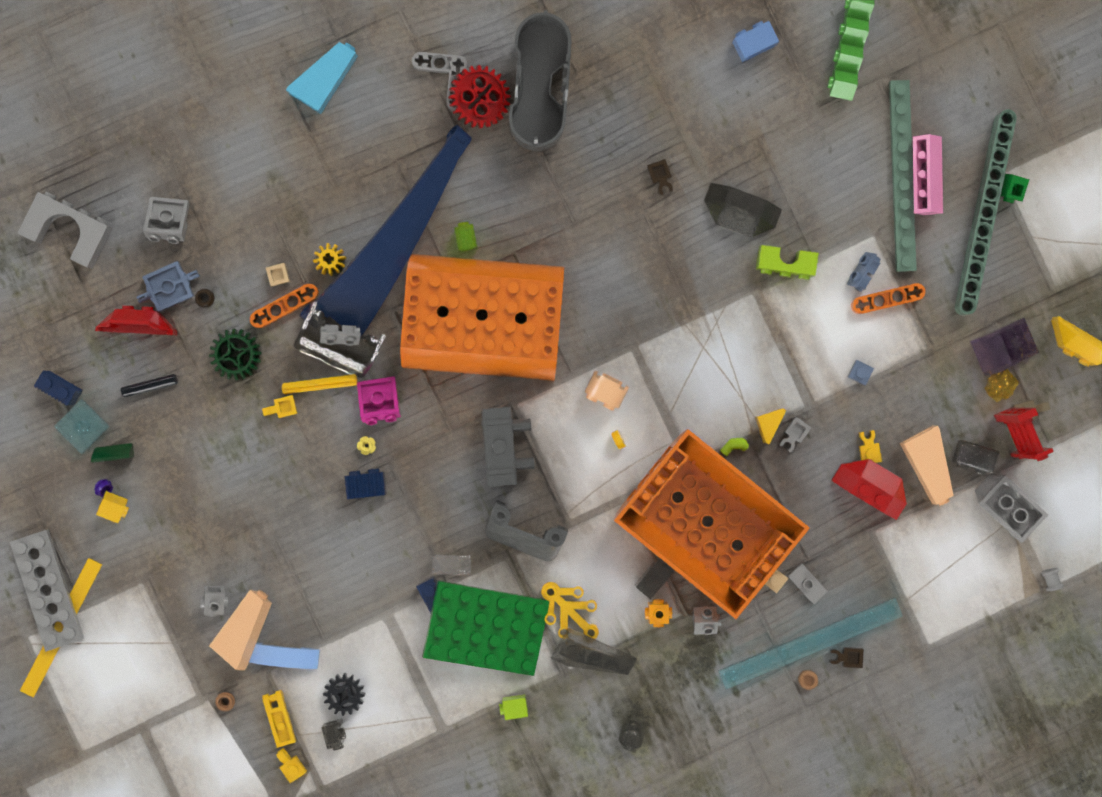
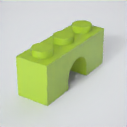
M759 246L756 269L761 270L760 273L772 275V272H778L779 276L791 277V274L799 275L798 279L810 280V277L816 276L819 253L799 250L796 252L794 263L786 264L780 258L781 247Z

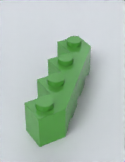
M845 0L844 8L846 12L838 35L841 36L838 50H835L833 61L835 62L832 77H829L827 88H830V96L853 100L858 86V72L863 61V47L869 33V20L875 0Z

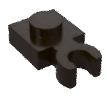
M666 159L647 165L652 183H659V195H663L662 188L664 186L668 187L669 191L672 192L673 186L667 182V179H670L672 176Z
M843 647V652H839L837 649H830V653L837 654L835 660H829L831 664L842 662L843 667L863 668V648Z

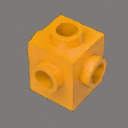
M653 599V602H648V607H645V619H648L649 624H653V627H665L664 624H669V619H672V607H669V604L664 602V599ZM662 611V617H656V612Z

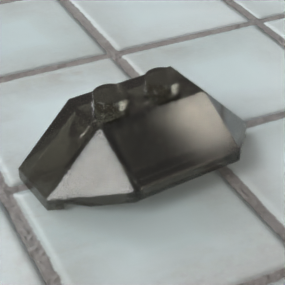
M710 183L704 199L716 225L750 238L775 228L782 209L768 200L731 186Z

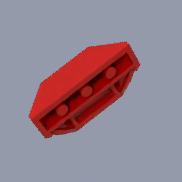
M122 305V309H115L95 328V331L177 336V331L160 312L153 311V307L142 306L141 310H134V306Z
M870 459L841 464L831 481L896 520L907 505L902 478Z

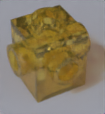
M1006 368L999 374H992L987 379L988 383L984 389L991 398L999 402L1002 399L1007 400L1010 398L1020 382Z

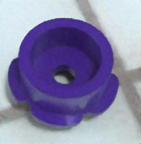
M107 479L99 480L95 484V494L103 497L106 491L111 493L113 490L111 481Z

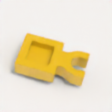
M875 430L869 431L870 437L868 439L864 437V432H859V437L863 442V445L859 446L861 460L870 459L875 463L882 462L879 443H874Z

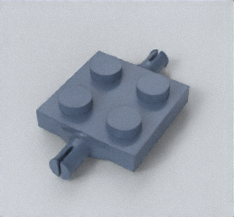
M176 261L142 276L147 292L136 297L139 299L138 302L140 304L150 299L155 304L158 312L164 311L195 297L190 287V281L200 277L197 269L186 274L179 261Z

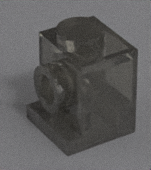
M342 718L326 722L321 727L327 749L333 748V751L344 748L343 743L344 739H346V733L344 728H341Z

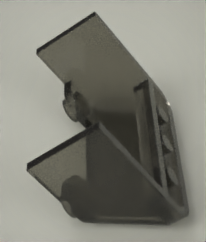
M314 302L293 346L297 350L350 375L355 374L358 378H364L376 359L385 335L382 334L379 340L373 335L362 336L359 345L352 346L320 343L321 326L331 324L326 322L327 318L322 311L315 310L318 303Z

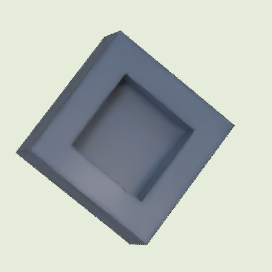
M855 360L847 377L865 386L874 368L859 360Z

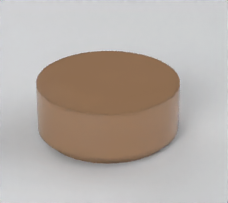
M804 670L799 674L798 682L802 688L812 690L818 684V677L813 671Z

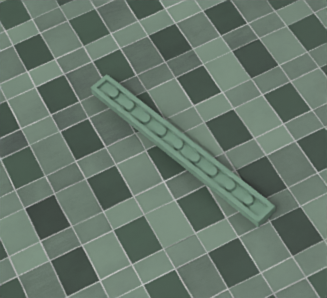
M896 80L889 82L896 272L917 271L910 81Z

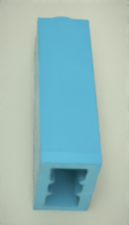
M341 42L337 43L292 82L286 91L321 114L358 56L355 48L348 43H345V45Z

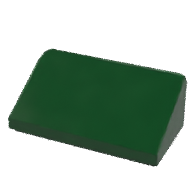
M133 444L96 447L93 451L91 462L133 458Z

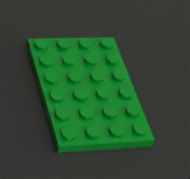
M438 580L422 657L534 676L549 601Z

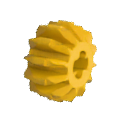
M326 243V250L324 247L319 246L322 252L318 253L315 251L314 254L319 258L313 259L314 263H320L316 266V270L322 269L321 274L323 275L328 271L329 275L333 276V270L339 274L340 270L337 267H345L343 263H340V261L346 260L345 256H340L344 251L342 249L337 251L338 245L336 244L331 249V245ZM328 255L334 258V261H331L332 264L325 261Z

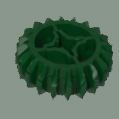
M235 328L232 329V335L229 330H225L226 337L218 334L220 341L213 340V343L217 346H210V350H214L215 353L209 354V357L215 358V360L210 362L211 365H218L214 370L218 372L222 369L220 376L224 377L227 374L228 380L232 379L233 374L235 380H239L240 375L242 379H246L245 372L253 375L251 368L258 369V366L254 363H261V359H257L256 355H262V352L256 351V349L261 347L260 344L253 345L257 339L253 337L249 340L251 337L250 332H247L244 336V330L240 329L237 334ZM233 339L243 340L248 347L238 348ZM228 342V352L221 357L222 348ZM234 349L237 352H241L237 355V360L234 357H230L234 354ZM250 352V359L247 365L243 367V357ZM233 361L238 370L233 371L227 368L223 362Z

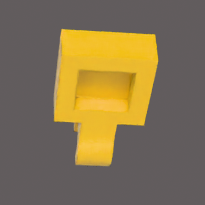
M293 395L274 399V406L262 408L264 416L277 413L278 418L298 414Z
M284 747L277 752V758L283 763L279 768L289 783H292L307 772L297 756L291 758Z

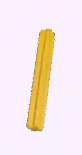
M352 374L288 382L282 384L283 394L356 386L358 380L357 376Z

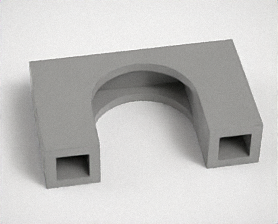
M47 191L45 194L37 192L18 234L41 244L49 226L54 220L62 216H71L79 225L80 238L70 259L93 269L112 230V227L107 225L108 221L97 217L95 220L90 217V212L81 208L77 211L73 209V204L65 200L61 203L55 200L57 196Z

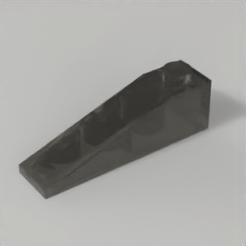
M569 627L551 656V659L568 667L625 675L629 674L637 661V658Z

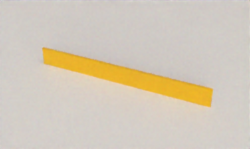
M88 558L70 592L76 614L102 567V564L91 558ZM57 621L54 625L56 631H63L64 626L61 622ZM44 646L42 647L20 689L21 692L34 698L60 647L46 652Z

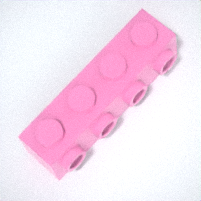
M928 134L913 137L914 214L933 215L943 213L941 136Z

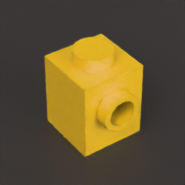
M106 491L96 515L119 523L120 518H125L129 507L126 506L128 499Z

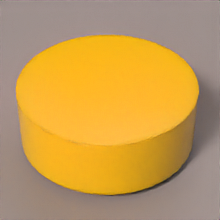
M619 430L612 432V438L618 449L625 448L626 444Z

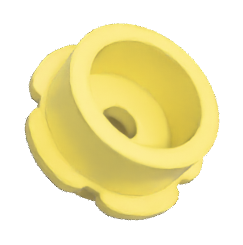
M364 436L357 443V449L361 451V454L368 455L375 451L376 442L372 437Z

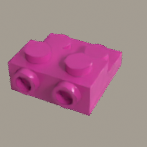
M395 376L357 382L360 418L363 423L375 425L379 420L394 422L397 418L401 417Z

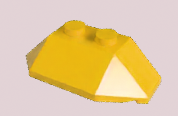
M1060 316L1052 318L1051 322L1057 346L1063 349L1062 352L1065 355L1075 356L1079 359V363L1087 367L1102 364V341Z

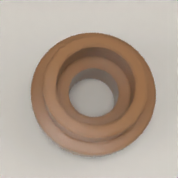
M222 692L216 698V706L221 711H229L235 705V698L229 692ZM223 698H227L229 704H224Z

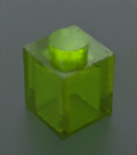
M469 222L458 223V227H454L459 252L477 249L474 225L469 224Z

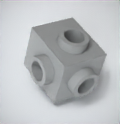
M204 586V596H200V608H203L204 615L209 617L224 615V608H228V596H225L224 586Z
M693 607L694 635L717 634L718 626H721V615L717 614L716 607Z

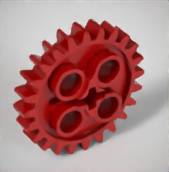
M480 65L476 66V70L473 66H470L469 72L463 69V75L459 73L456 75L458 81L453 80L451 82L455 87L449 88L453 95H450L448 98L454 100L450 106L456 107L453 114L459 112L458 120L464 118V125L471 122V128H474L477 123L479 129L483 128L484 124L487 128L491 126V123L497 124V119H503L501 113L505 114L508 112L504 106L510 105L506 99L510 98L511 95L505 93L510 88L503 86L506 80L500 81L499 79L502 74L500 73L495 76V69L488 72V66H485L483 70ZM476 79H480L482 81V88L476 85ZM490 84L491 88L483 94L481 100L476 102L471 109H468V106L479 96L478 94L483 92ZM463 92L470 95L469 102L463 99ZM490 92L496 95V101H492L489 98ZM477 106H481L484 109L483 115L478 114Z

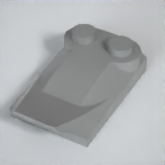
M990 474L975 489L978 503L1020 543H1023L1048 516L1040 506L1006 475L995 476Z

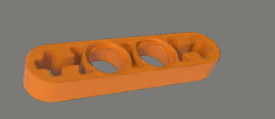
M915 283L857 297L852 301L851 309L856 314H864L918 301L925 296V288L922 284ZM914 287L916 290L920 289L918 297L916 295L907 296L906 292L913 291ZM895 291H899L902 294L900 302H896L892 298ZM876 296L883 297L884 303L882 306L875 305L874 298ZM858 300L861 303L870 302V305L862 307V311L860 308H856V304L859 303Z
M305 284L253 312L250 316V323L256 328H264L316 300L319 296V290L313 284ZM307 288L314 289L313 297H303L305 302L302 303V299L297 293L300 292L303 295L307 293ZM291 296H295L298 299V304L295 307L288 305V299ZM274 305L281 307V313L278 316H274L271 313V308ZM267 310V314L269 315L271 320H269L268 317L262 319L261 325L259 323H255V320L257 319L256 315L262 317L266 315L264 311Z

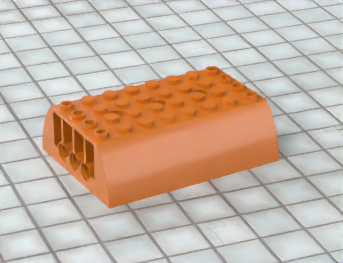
M411 254L406 273L400 344L402 368L555 381L564 267ZM445 306L448 308L449 313L446 317L438 316L437 311L439 307ZM482 309L488 313V317L484 321H480L476 317L477 312ZM518 313H524L527 316L525 323L519 324L516 322L515 317Z
M689 429L681 433L671 443L624 501L614 518L617 524L735 619L740 616L810 529L809 526ZM675 492L683 494L681 502L673 501L672 496ZM705 516H711L713 519L712 524L708 527L702 524V519ZM735 540L742 542L740 550H733L732 543Z

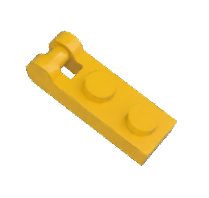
M278 690L272 695H262L277 748L295 743L297 740L285 704L283 691ZM277 701L278 706L273 708L272 702Z

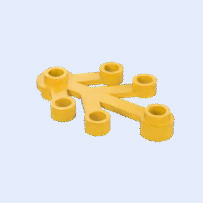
M547 582L543 585L541 594L544 599L549 601L548 613L545 616V622L548 625H553L556 622L554 603L556 602L560 606V628L558 631L560 638L565 639L570 634L568 615L584 630L583 633L586 639L594 640L598 637V627L595 624H588L574 610L587 609L589 612H594L597 609L596 601L592 599L588 601H565L561 597L562 595H573L575 598H581L584 594L581 586L560 588L555 582ZM548 589H553V590H554V594H553V595H549V594L547 593V590H548ZM580 589L582 593L576 595L574 591ZM594 603L595 607L593 609L588 608V604ZM550 615L554 617L552 622L547 620V617ZM566 629L568 633L567 635H562L560 631ZM588 630H594L595 634L590 636L587 632Z

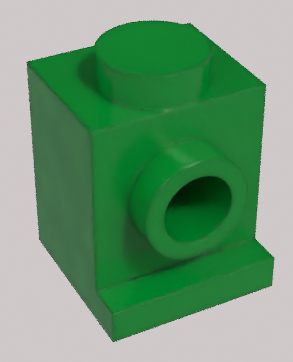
M1005 173L1000 195L1004 197L1003 201L1012 204L1015 201L1023 202L1030 179Z

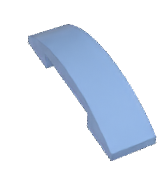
M257 642L249 662L276 667L318 669L320 649L264 645Z

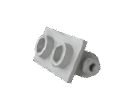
M325 324V326L320 328V343L328 345H359L360 328L342 325V331H338V325Z

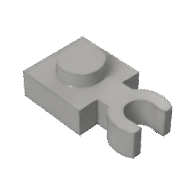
M794 417L784 431L788 437L782 439L779 446L782 447L785 442H788L790 447L787 451L792 452L795 447L794 442L801 443L811 427L799 418Z

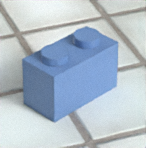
M760 21L752 26L753 29L747 32L742 30L735 35L736 37L732 43L742 63L777 46L779 43L769 21L765 23Z

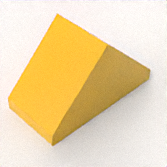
M780 408L755 417L763 443L770 444L786 412L785 409Z

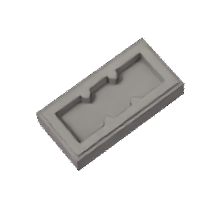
M802 563L787 575L812 604H815L828 592Z

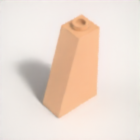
M933 425L901 442L900 445L931 503L941 506L950 501L949 498L954 495L940 429L938 426Z
M249 590L209 645L236 670L245 671L272 604L267 599L268 595L261 590Z

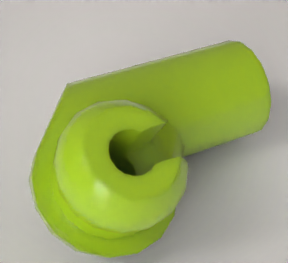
M731 438L720 449V452L727 457L733 449L746 451L749 448V444L744 438Z

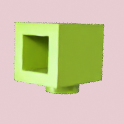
M525 694L503 697L499 707L500 714L505 716V720L528 717Z

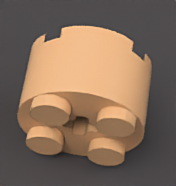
M595 370L585 390V393H587L586 398L593 402L599 400L604 403V407L612 411L615 408H620L629 386L626 385L624 388L621 386L623 382L604 373L602 376L597 375L599 371Z

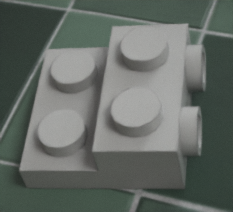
M150 197L143 228L145 237L152 242H159L160 239H164L171 244H178L179 241H184L188 225L186 220L190 205L189 201Z

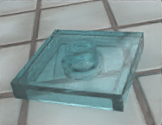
M81 399L54 427L83 454L110 426Z

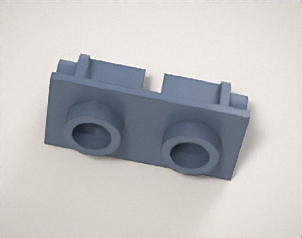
M865 252L860 258L855 271L851 273L847 285L855 287L859 292L866 289L872 279L867 273L869 272L871 275H874L881 264V259L877 257V254Z

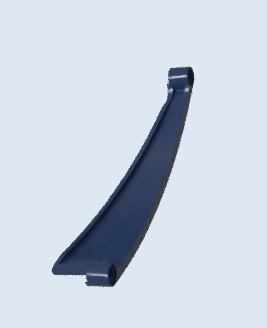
M455 125L448 132L442 149L363 249L316 301L305 306L300 314L302 319L314 328H317L330 316L341 326L347 325L360 328V337L364 334L406 265L443 194L458 159L472 140V137L460 126Z

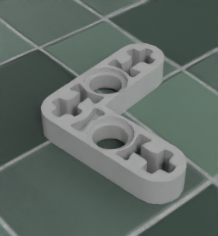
M428 52L415 53L412 57V64L416 70L449 74L447 107L453 112L456 108L451 107L450 102L454 100L448 97L453 95L449 91V88L452 87L451 82L457 79L456 75H452V73L456 74L457 72L454 64H457L458 60L461 61V64L464 65L460 67V74H462L463 69L467 70L466 59L460 55ZM420 57H423L424 61H429V57H432V67L430 68L428 63H422V66H419L415 61L419 60ZM438 58L445 61L444 67H435V60Z

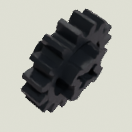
M344 673L342 678L339 674H336V680L330 678L329 682L331 685L326 684L324 688L328 691L323 693V696L327 697L324 703H330L328 710L334 708V714L341 711L342 716L345 715L346 711L351 715L353 708L358 711L360 708L358 704H363L364 702L361 697L366 695V693L361 692L364 689V685H358L360 679L353 680V674L348 678L347 673ZM340 682H346L345 685L335 686ZM352 685L356 689L357 695L353 692ZM346 688H348L346 691L347 696L341 701L342 692L345 691ZM332 695L335 696L337 701L336 703L334 702ZM348 702L352 704L350 706H343L345 703Z

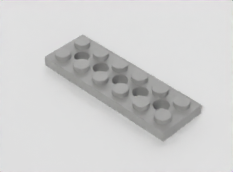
M49 529L11 541L10 545L45 652L84 639ZM34 548L40 553L38 559L31 557V550ZM38 567H43L45 569L46 573L44 577H39L37 575ZM45 585L51 587L52 591L49 596L43 593L42 589ZM51 603L56 604L58 608L55 614H52L48 609ZM57 621L61 622L64 626L62 632L55 630L54 625Z

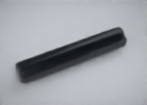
M175 374L144 381L122 387L121 394L123 397H129L172 386L178 383V379Z

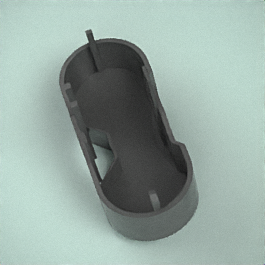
M548 10L535 13L524 19L519 25L515 36L514 56L517 59L515 99L514 103L510 106L509 128L514 140L523 148L532 151H542L554 146L560 140L566 122L572 39L566 23L558 16L548 13ZM563 69L561 86L563 97L561 106L551 95L552 78Z

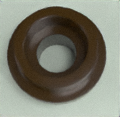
M201 289L196 293L195 301L198 306L208 308L213 305L215 296L211 290ZM204 295L208 296V301L206 302L202 300Z

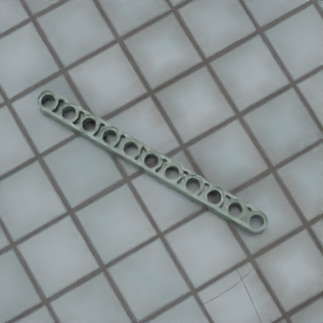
M1010 109L997 114L993 122L955 301V311L959 315L974 313L978 304L1017 119L1015 112ZM1003 115L1008 118V124L1002 121ZM998 134L1004 136V143L998 140ZM994 153H998L1000 155V161L995 160ZM991 171L996 173V180L990 177ZM987 190H990L992 192V199H989L986 196ZM983 208L988 210V218L983 216ZM979 227H982L984 229V236L979 235ZM975 246H979V247H980V249H981L980 255H977V254L974 252V247H975ZM972 264L977 267L976 274L970 271ZM967 283H970L973 286V291L971 293L968 292L966 289ZM964 301L969 304L967 312L962 308Z

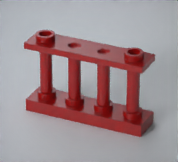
M1009 408L994 415L996 422L1007 424L1017 451L1010 453L1011 457L1042 461L1049 457L1048 454L1054 452L1053 448L1042 447L1033 426V417L1038 415L1036 408Z

